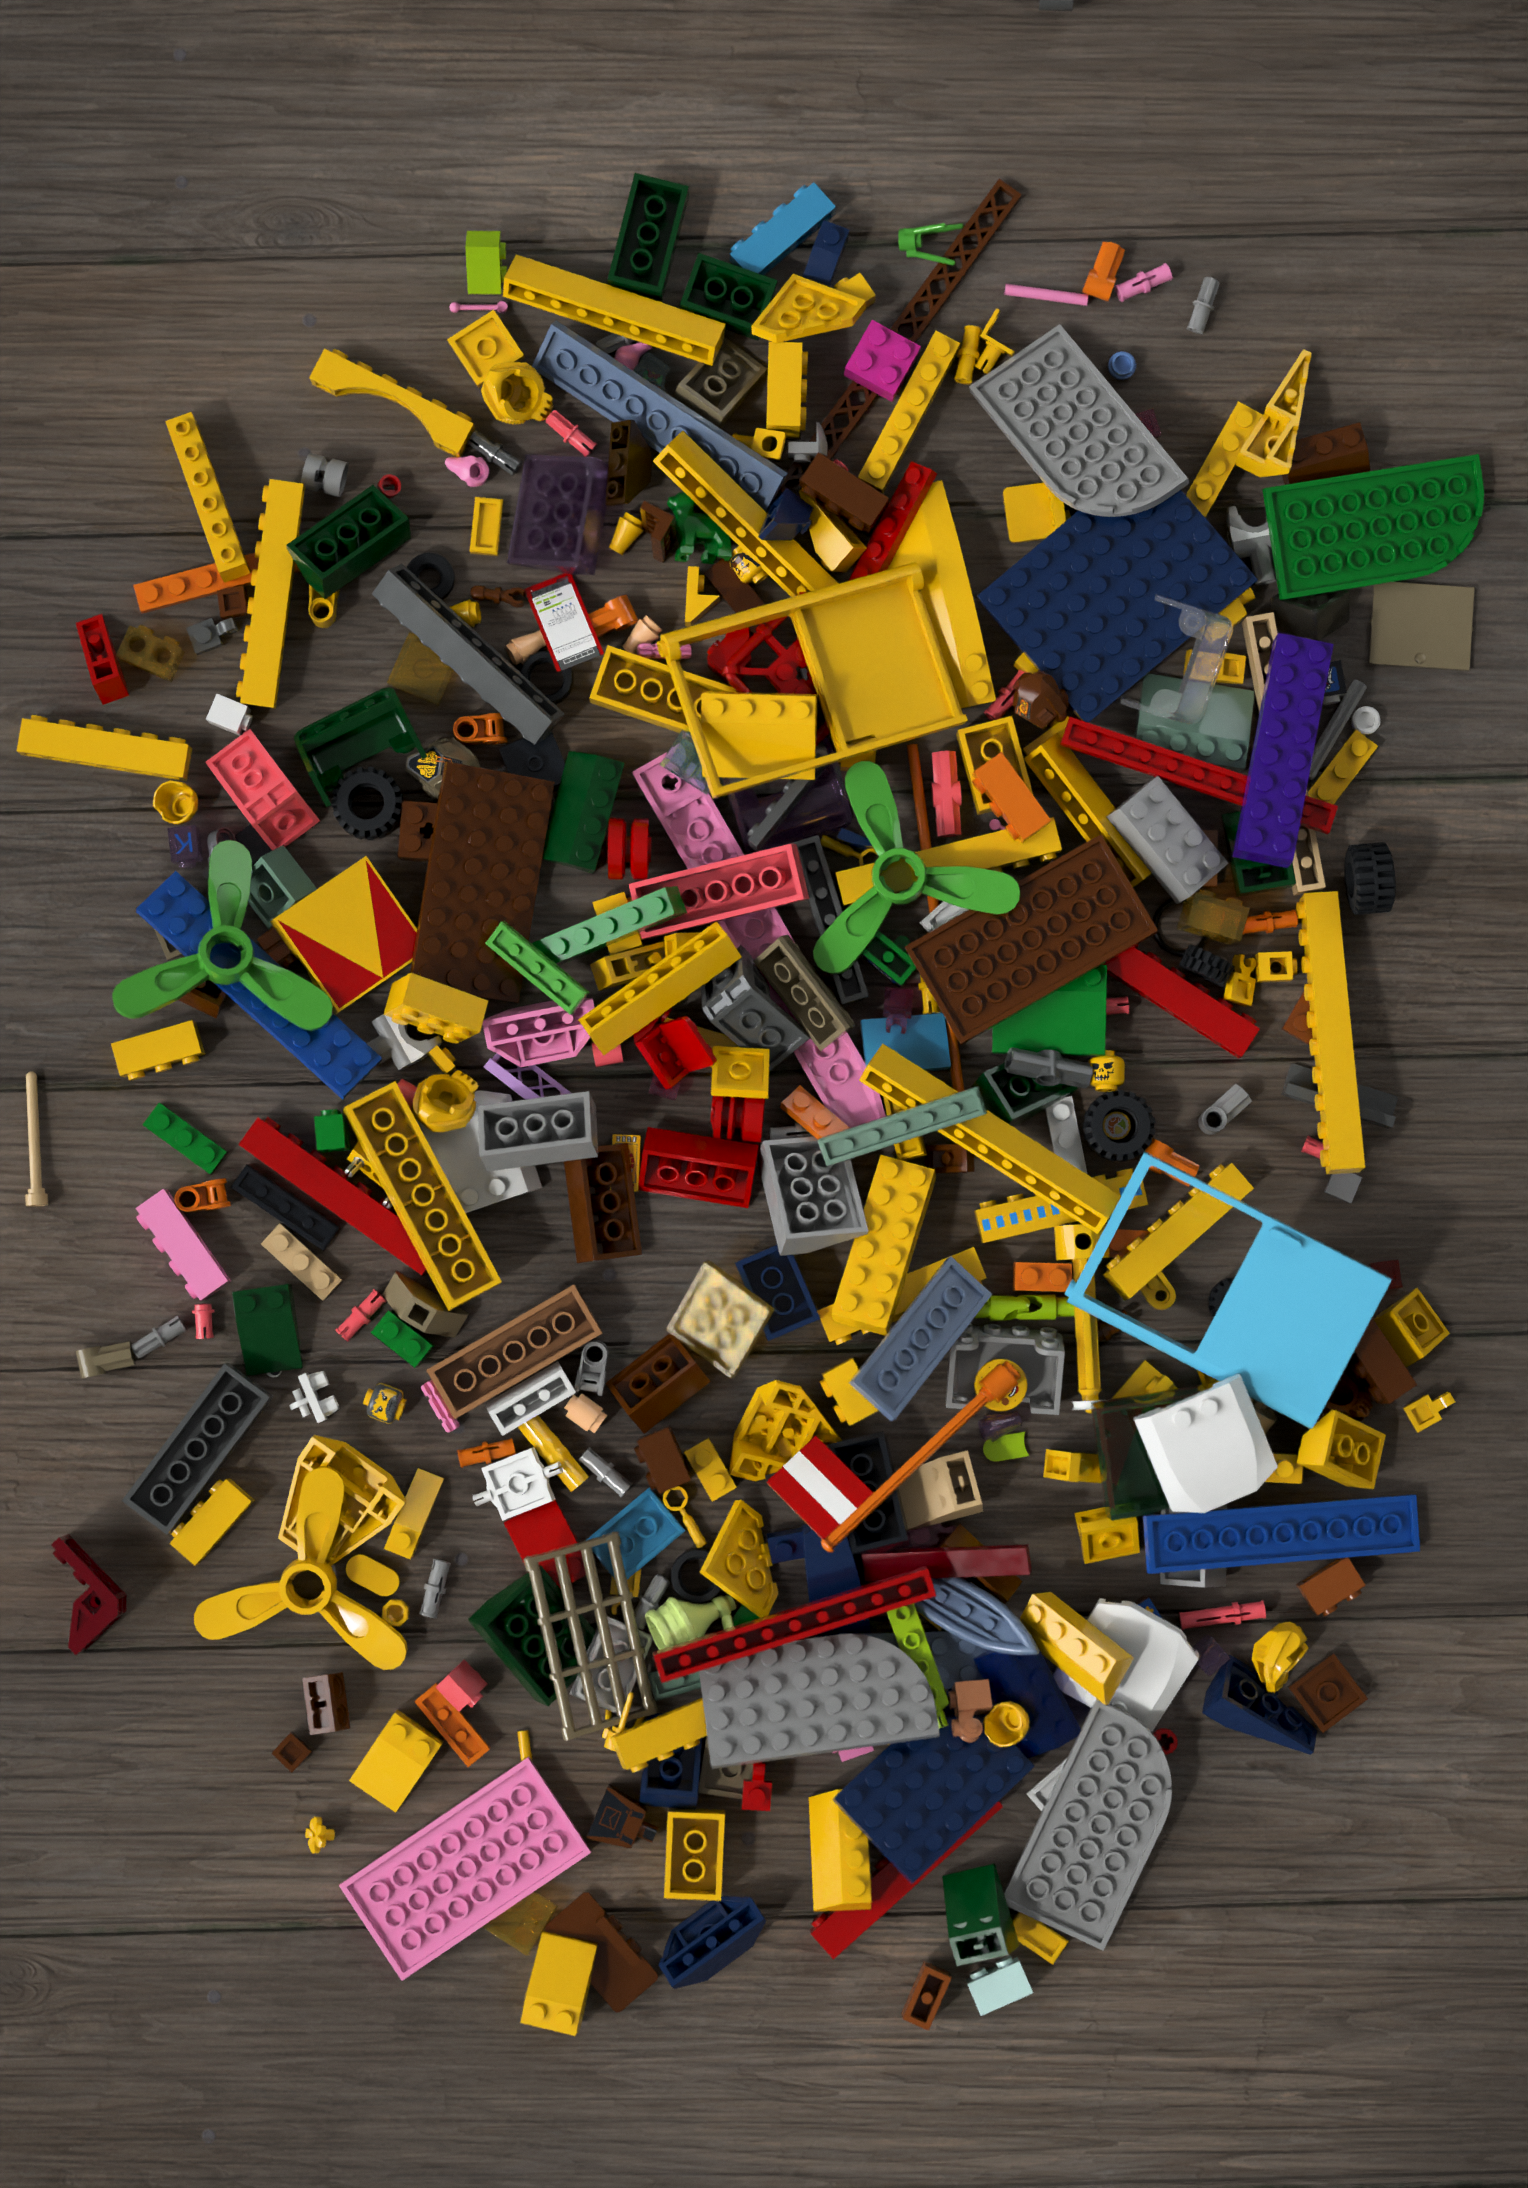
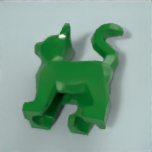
M679 492L677 495L669 497L667 506L672 510L676 518V536L680 545L676 550L675 561L687 562L689 556L694 551L695 543H701L705 546V552L701 555V563L713 564L716 556L723 558L724 561H729L732 557L730 537L707 514L694 513L695 502L685 492Z

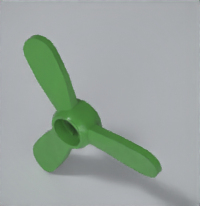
M860 761L848 769L845 776V789L860 827L877 853L878 858L871 871L873 887L843 911L818 939L813 952L814 960L820 969L833 975L848 970L874 939L893 904H908L915 901L921 894L961 908L992 914L1008 913L1015 908L1019 901L1020 889L1012 876L1003 872L967 866L926 867L923 859L916 852L903 848L897 807L884 771L879 765L871 761ZM906 859L905 862L914 869L918 880L913 882L907 890L895 894L894 890L885 883V878L881 874L893 862Z
M233 840L219 842L213 848L209 858L208 898L213 929L202 938L198 945L197 954L156 965L126 978L115 987L112 994L113 1004L117 1012L124 1017L135 1019L144 1017L177 1001L206 980L221 985L241 982L270 1009L299 1028L309 1031L321 1029L329 1022L333 1006L328 995L309 981L287 969L254 957L251 940L241 930L250 896L252 859L248 849L243 844ZM220 943L232 944L241 951L240 962L234 968H219L210 961L211 949Z

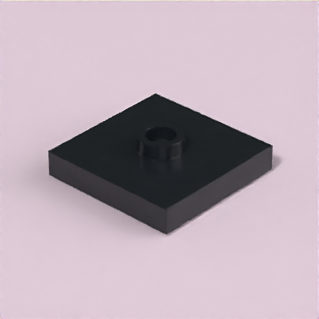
M553 732L535 745L523 738L499 748L508 773L555 782L554 787L560 785L565 762Z

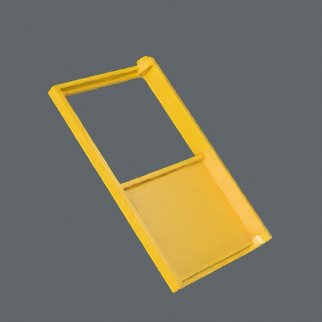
M916 562L661 635V641H657L660 656L666 659L712 799L963 725L968 721L966 714L963 715L921 593L924 587V580L921 569ZM789 616L792 619L836 753L722 786L679 661L681 659L680 647Z

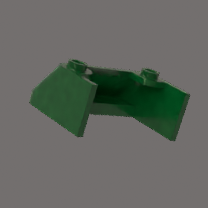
M393 688L380 689L300 729L294 736V741L308 774L326 807L331 805L326 791H332L338 787L337 782L339 779L343 780V770L389 747H392L394 752L403 754L411 752L416 747L422 759L427 758L426 752Z

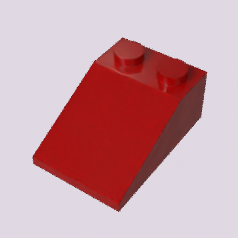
M556 1499L518 1514L504 1522L523 1563V1558L579 1543ZM581 1550L565 1554L571 1583L586 1575ZM554 1558L538 1562L560 1587Z

